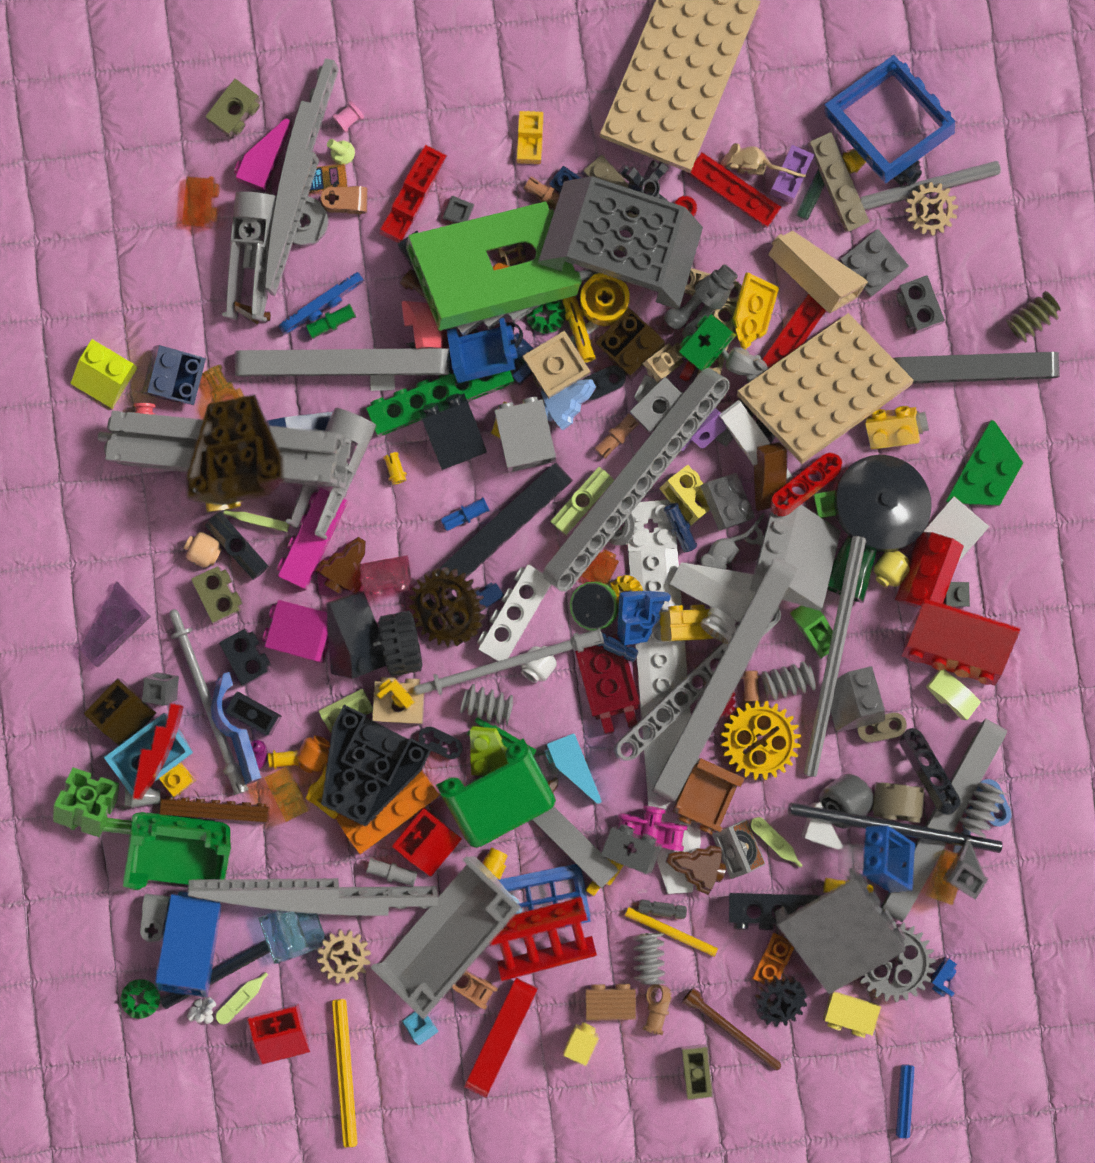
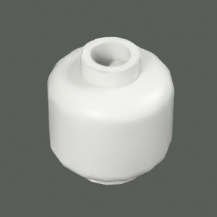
M533 646V647H531V648L529 649L528 652H531V651H534V650H537V649H541V648H544V647H547V646H542V647ZM554 655L521 665V673L531 682H543L554 671L557 662L553 657Z

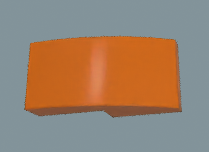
M775 933L772 934L752 980L765 985L764 980L772 982L775 975L778 980L780 979L794 949V946L788 939Z

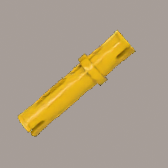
M576 296L562 299L566 311L565 319L569 321L578 353L585 363L591 362L596 357L583 320L584 312L580 309ZM571 307H573L577 322L575 321ZM578 330H580L585 346H583L582 340Z

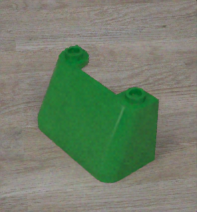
M524 738L507 748L505 756L508 764L475 782L464 786L459 778L451 777L436 784L440 795L465 840L471 847L478 848L549 811L555 805V796Z
M145 812L133 814L123 887L140 890L147 886L148 880L189 885V880L225 879L231 850L230 827L218 821Z

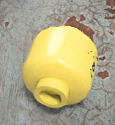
M897 550L885 552L874 566V572L877 575L876 581L884 587L889 585L893 587L899 586L910 571L909 559Z

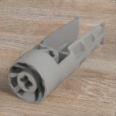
M257 192L235 193L229 245V264L227 268L226 312L222 313L224 317L237 319L238 312L235 311L234 302L240 303L244 270L247 268L255 270L252 318L263 322L267 321V318L263 317L268 299V290L265 288L266 272L277 196Z
M337 407L334 408L324 432L338 433L343 435V437L352 439L350 457L346 462V468L348 469L346 488H332L315 532L317 536L324 540L327 539L325 534L335 518L340 504L347 495V490L354 475H356L376 428V424ZM303 484L299 497L296 500L292 517L286 520L289 525L298 528L301 518L310 504V498L318 486Z

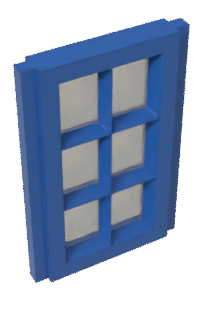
M577 864L498 879L521 907L515 914L582 897L588 920L581 923L591 922L582 869Z

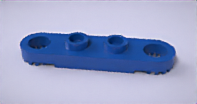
M356 272L350 275V279L347 277V280H343L339 285H335L298 310V313L290 316L289 320L285 319L286 321L280 323L278 327L283 335L292 332L308 320L310 322L317 320L322 316L321 311L327 307L332 309L343 301L341 299L343 296L364 282L360 273Z

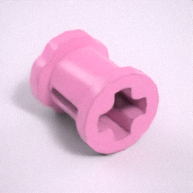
M351 100L348 102V106L339 114L332 115L335 122L345 133L349 131V126L354 122L364 118L361 111Z

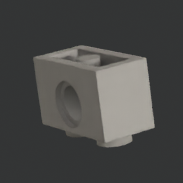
M664 377L630 413L651 434L683 394ZM658 400L665 402L667 406L666 411L662 414L655 413L652 408L653 403Z

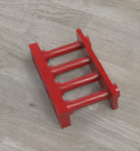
M582 897L515 914L490 942L491 946L499 944L503 960L497 961L501 981L597 956L593 937L585 938L581 922L588 919ZM571 925L575 940L561 944L557 928ZM547 931L551 947L537 950L533 935ZM523 938L527 953L513 957L509 941Z

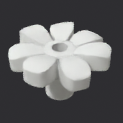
M211 997L205 998L203 1001L199 998L194 1002L195 1006L189 1009L187 1018L190 1022L195 1020L197 1023L204 1021L205 1024H209L214 1019L211 1015L213 1013L211 1009L216 1006V1002Z

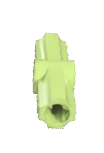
M598 467L550 522L567 536L610 487L614 479L606 471ZM579 495H586L590 503L586 507H579L575 502L576 498Z

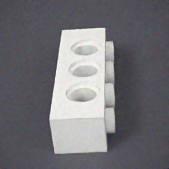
M527 565L525 569L523 567L520 568L514 578L517 581L516 586L513 590L509 588L502 599L505 605L501 611L496 609L489 621L493 624L489 632L484 630L477 642L481 645L479 647L481 652L497 661L509 658L551 586L544 579L543 573L530 565ZM523 586H530L533 589L534 593L531 598L523 599L519 595V591ZM518 607L521 610L520 618L510 620L507 617L508 609ZM499 628H505L509 632L508 639L503 642L495 639V631Z

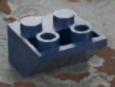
M162 345L153 346L142 394L163 400L194 405L206 358Z

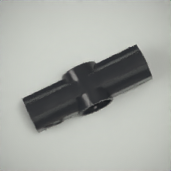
M221 511L211 517L205 524L206 528L252 580L259 577L269 567L248 543L247 539L240 534ZM236 539H240L243 542V548L239 552L231 550V543Z

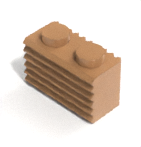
M628 983L615 984V988H606V984H591V989H586V1020H636L635 988H630Z

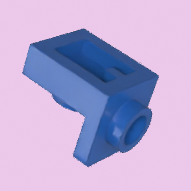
M946 956L930 979L931 983L934 984L932 989L942 997L946 993L953 997L955 993L943 984L945 981L950 982L957 972L954 968L957 964Z

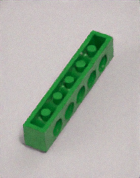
M450 370L449 375H438L439 379L430 382L429 379L416 384L415 389L407 391L406 388L393 393L394 397L384 400V397L373 400L370 402L371 406L367 407V411L372 423L376 424L375 431L377 436L381 437L422 421L419 411L427 404L440 403L445 401L450 395L463 393L467 401L470 402L513 385L514 380L511 372L506 371L493 374L492 378L486 382L481 381L479 378L469 380V387L461 391L456 388L457 379L452 370ZM436 388H444L447 394L445 398L438 400L433 397L434 390ZM419 396L423 398L424 404L422 407L415 409L411 407L410 402L412 398ZM394 405L401 408L400 415L395 418L390 417L388 409Z

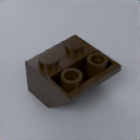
M630 307L595 342L610 361L622 369L631 381L645 367L642 363L665 346V340Z
M117 678L83 714L100 731L120 746L139 732L157 712L147 702H142V698L123 679Z

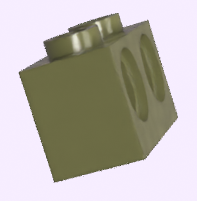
M217 566L191 579L212 623L217 624L241 612L239 606L243 603L237 591L232 592L229 586L232 580L226 569L221 570ZM213 576L218 577L220 581L218 588L210 590L207 586L209 578ZM223 598H227L230 601V608L225 612H221L218 609V602Z

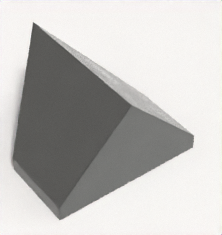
M967 838L942 880L976 900L988 878L985 877L971 842Z

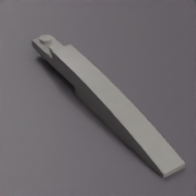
M325 58L323 66L318 68V81L316 87L312 88L309 100L311 103L305 101L300 103L282 169L272 222L265 288L273 296H276L319 163V159L312 151L339 71L335 61Z
M338 878L189 880V896L281 911L332 915L388 916V907L403 909L412 906L420 908L438 906L437 886L339 887Z

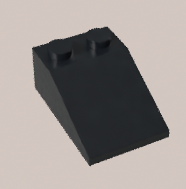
M358 591L327 602L331 674L354 679L385 667L386 662L379 627L365 593Z

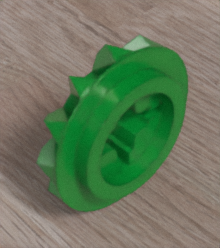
M560 300L545 303L548 311H556V313L550 315L549 324H547L544 317L535 316L543 312L544 304H541L527 314L529 325L535 331L543 334L557 331L565 321V308Z
M136 979L124 987L120 1002L123 1011L130 1017L143 1019L151 1016L158 1009L160 994L152 982L145 979ZM145 990L143 998L150 1004L141 1003L135 1008L136 999L131 994L139 995Z

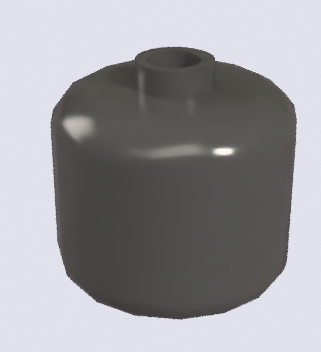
M844 774L821 791L819 802L825 809L866 816L872 811L874 797L864 780L853 774ZM832 823L834 826L842 829L852 827L848 825Z

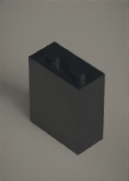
M464 393L450 395L445 401L440 403L427 404L419 411L442 470L487 453Z

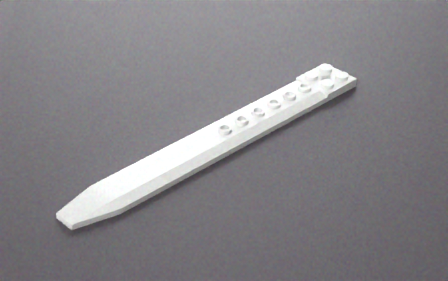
M669 500L639 502L632 511V516L637 519L634 522L637 530L633 533L634 539L628 541L630 576H633L640 582L643 591L668 592L671 595L670 601H665L660 612L668 611V606H682L681 590L670 585L679 565L676 535L672 534V526L663 511L667 505L671 504ZM648 519H653V522L658 524V528H654L653 533H649L647 528L644 529V524L648 523ZM660 619L653 626L652 634L648 641L636 644V649L638 650L637 668L641 718L687 676L685 641L662 642ZM677 692L674 696L675 703L682 706L685 703V696ZM690 706L644 749L648 806L666 809L665 814H662L661 821L687 826V830L684 831L682 846H684V852L688 853L695 848H700V825L691 822L689 825L677 820L678 815L672 812L676 800L673 803L652 792V789L691 716ZM659 709L656 713L657 720L661 723L666 722L668 718L667 712ZM642 726L643 739L646 740L650 736V730L646 726ZM661 847L657 863L667 893L693 892L694 884L687 882L683 873L674 871L666 863L668 853L677 851Z

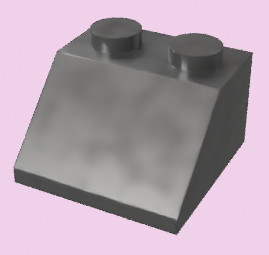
M872 666L849 671L837 678L830 710L837 733L885 721V708Z

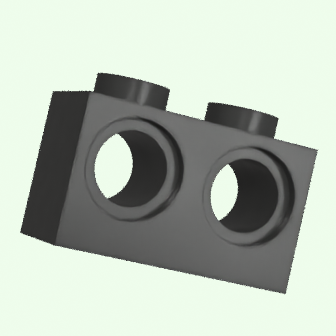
M928 275L898 287V293H896L897 301L900 307L904 306L907 313L904 316L906 325L909 330L913 329L914 334L941 325L945 321ZM909 289H917L920 292V299H911L908 294ZM919 311L926 312L929 315V321L926 323L920 322L917 318V313Z

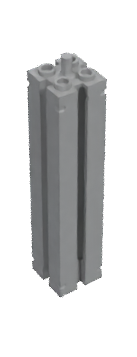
M112 411L107 423L108 431L112 433L99 432L98 441L106 442L104 446L106 460L117 462L124 466L188 472L203 419ZM269 426L283 457V482L346 488L348 472L346 462L350 457L352 439L334 432L326 433L314 430Z

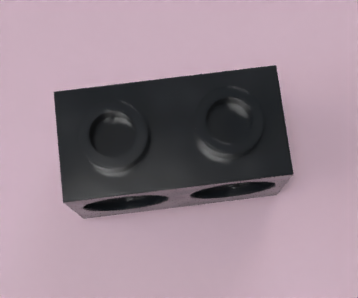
M243 629L219 642L242 686H247L270 673L268 667L271 666V663L265 652L260 654L257 645L260 643L253 631L249 633L247 629ZM245 639L247 649L241 653L237 652L235 649L236 641ZM251 660H256L259 664V670L255 674H250L247 671V664Z

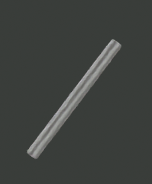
M998 161L915 182L912 185L907 184L862 196L860 200L864 209L868 210L913 198L910 191L919 192V184L927 188V183L932 182L935 188L937 183H941V190L999 175L1001 167Z

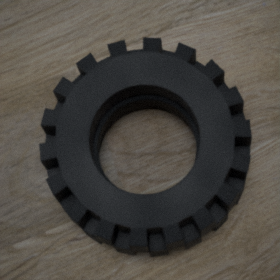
M404 611L380 616L378 621L379 633L389 674L394 677L421 671L423 666L421 651L411 612Z

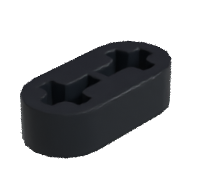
M431 726L425 727L419 732V742L431 748V751L448 759H456L461 755L463 746L457 738ZM431 730L434 731V737L440 740L439 744L435 742H430L429 745L426 744L423 734L429 733ZM452 741H455L456 748L459 750L457 753L453 752L451 755H448V749L441 746L442 742L451 744Z

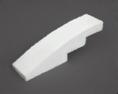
M738 400L719 416L740 449L745 452L754 466L757 465L756 447L770 444V442ZM788 469L786 484L794 479Z

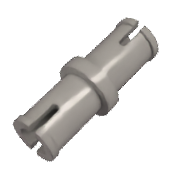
M370 858L366 873L387 878L388 882L393 880L410 885L411 887L414 886L418 873L417 871L398 867L396 863L388 864Z

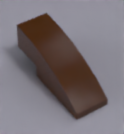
M780 442L756 447L757 465H754V485L757 511L769 509L773 495L786 485L787 448Z

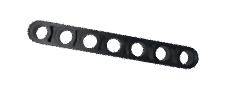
M555 462L439 568L440 571L445 567H448L449 572L456 568L458 576L464 572L466 573V578L470 576L563 491L573 479Z

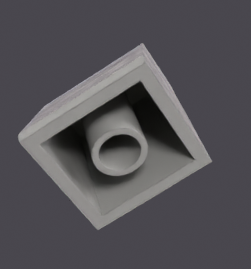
M537 397L524 399L523 404L514 406L513 402L499 405V409L495 410L508 473L556 462L543 399L538 400Z

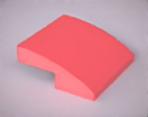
M401 302L404 325L413 327L416 348L449 349L448 329L438 330L428 303Z

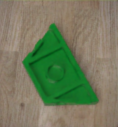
M990 420L947 497L946 503H949L955 497L962 504L1001 505L1021 469L1023 461L994 420Z

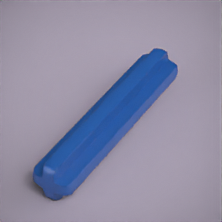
M903 1064L900 1068L896 1136L902 1139L910 1137L915 1068L909 1064Z

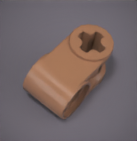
M362 186L328 187L321 194L322 206L329 213L366 214L367 188ZM330 195L335 196L336 201L334 205L329 204L328 199Z
M466 970L464 975L469 979L467 985L460 987L454 984L452 988L478 1007L486 1010V1003L493 992H497L498 988L482 977H478Z

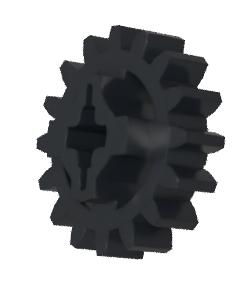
M783 974L779 980L776 975L773 976L772 982L764 980L766 986L764 988L758 986L757 989L760 994L753 996L756 1001L753 1007L760 1020L763 1019L766 1025L772 1022L775 1027H778L780 1022L787 1026L789 1019L795 1022V1015H802L801 1007L807 1006L804 1000L807 998V994L802 984L797 982L793 976L788 979L786 974Z

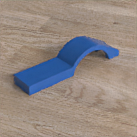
M228 672L222 674V677L217 679L211 703V716L217 729L225 736L231 737L244 782L247 785L258 781L261 775L247 730L239 729L230 724L222 710V698L226 690L233 685L230 673Z

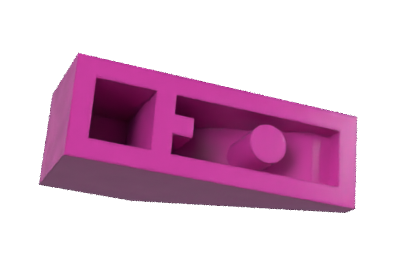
M285 118L244 155L242 161L239 160L237 162L234 174H237L236 179L238 182L266 192L292 124L290 120Z

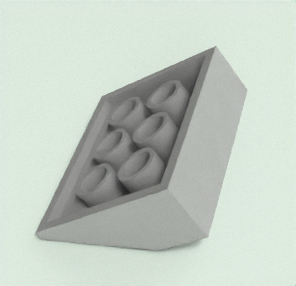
M802 505L789 515L782 517L775 515L770 510L750 590L757 591L769 566L776 557L798 568L782 600L822 611L841 531Z

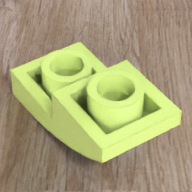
M938 670L926 686L941 704L947 703L961 720H968L981 703L968 688L945 670Z

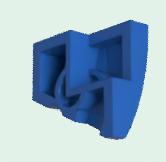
M658 591L620 593L617 637L624 645L647 642L652 634L653 626L658 623L661 617L659 612L665 601H670L671 595L668 592Z

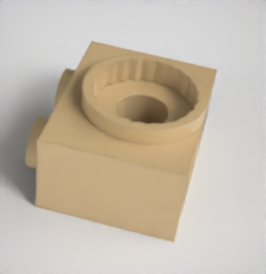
M381 677V682L375 681L373 721L423 724L425 693L421 695L413 693V688L416 685H420V679L405 678V683H400L416 702L409 709L405 707L402 712H395L392 708L394 701L391 698L394 695L392 691L382 699L376 696L380 692L379 686L388 679L393 682L396 678Z

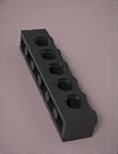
M729 893V925H734L736 930H748L749 926H758V930L770 931L773 930V926H778L776 918L771 914L773 908L778 906L784 907L790 915L823 895ZM751 906H757L761 910V914L758 918H750L747 915V909Z

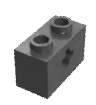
M621 824L620 827H612L601 855L643 874L652 873L662 847L661 844L656 843L657 839L648 834H643V836L633 833L635 829ZM632 843H634V848L637 849L633 853H631L632 848L628 847Z

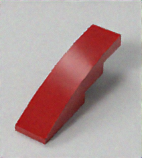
M427 145L424 146L380 229V235L397 243L405 239L447 155Z
M170 703L166 728L156 726L152 751L141 750L133 799L142 800L157 779L177 735L184 706Z

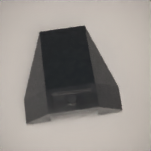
M344 704L332 727L321 805L366 827L421 772L432 749L412 738H405L366 718V715Z

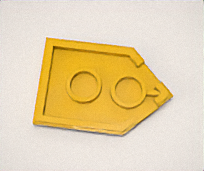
M748 272L745 273L733 316L740 346L743 349H747L754 340L763 337L767 333L779 287Z

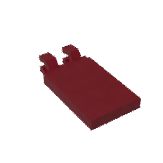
M617 634L610 636L616 640H619ZM594 645L584 648L579 653L578 650L575 651L592 717H595L596 720L601 719L605 735L614 733L610 716L621 713L625 714L628 729L632 728L638 723L634 710L639 709L638 705H640L629 661L624 659V656L620 657L603 649L604 646Z

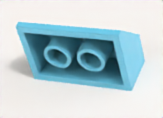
M163 713L104 757L132 797L141 750L152 751L156 726L166 728L168 714ZM179 728L169 756L156 780L193 754Z

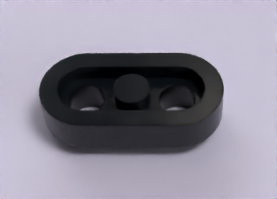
M613 365L582 379H591L596 386V391L592 393L588 401H595L621 389L626 381L625 372L618 366ZM616 375L618 377V381L616 383H611L609 381V376Z

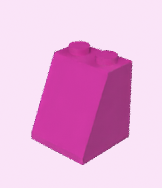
M278 600L277 604H272L269 618H272L270 628L266 627L262 639L263 642H266L265 647L324 663L329 646L327 612Z

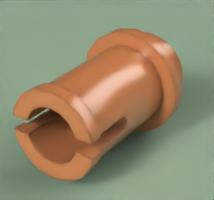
M757 670L744 671L743 676H741V679L744 680V701L760 700L758 686L760 675H758Z

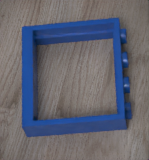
M892 55L824 104L827 119L885 184L955 134L956 121L951 117V112L945 111L940 106L941 104L937 96L933 93L930 94L925 89L923 81L911 74L906 62L903 64L895 55ZM894 76L940 128L892 163H889L843 111L888 78Z

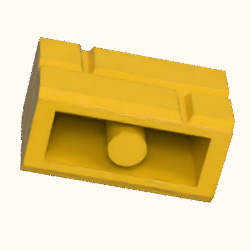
M690 605V610H683V606H668V611L660 612L662 642L714 639L700 626L702 620L707 619L710 609H705V605Z

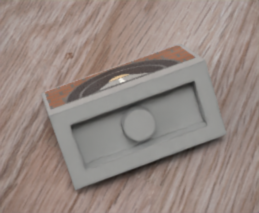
M746 819L722 829L721 833L714 832L712 834L716 846L721 847V857L731 879L750 873L765 865L763 856Z

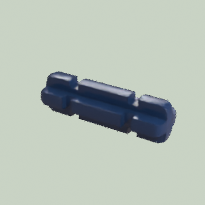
M602 633L604 643L597 644V646H604L603 649L620 657L624 656V659L630 662L636 660L638 656L637 649L631 646L627 647L621 641L610 636L606 637V634Z

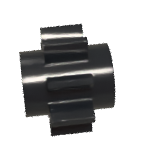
M917 160L893 179L901 186L904 183L914 184L922 174L921 166L919 165L920 161Z

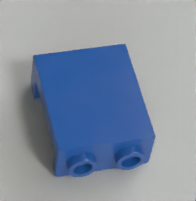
M504 318L499 319V328L459 337L456 328L447 330L452 368L458 383L515 369L514 359H517L518 356L515 345H511L510 341L514 340L512 326H507Z

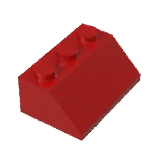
M923 532L917 538L908 563L910 571L900 584L895 601L919 609L925 598L943 604L964 545L944 535L934 532Z

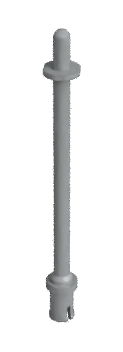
M172 609L169 615L176 633L172 634L171 638L179 639L226 763L225 770H223L224 775L228 776L234 795L249 790V787L245 785L240 765L233 757L226 736L217 729L212 720V699L187 635L192 632V629H185L179 612L176 609Z
M600 628L583 634H578L577 632L568 641L439 679L437 674H433V681L416 685L413 688V693L421 695L437 690L438 694L441 695L442 688L572 649L574 651L578 650L579 653L584 648L603 644Z

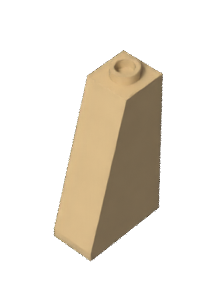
M794 231L785 235L780 234L772 242L773 248L768 255L829 313L857 299L868 283L863 277Z

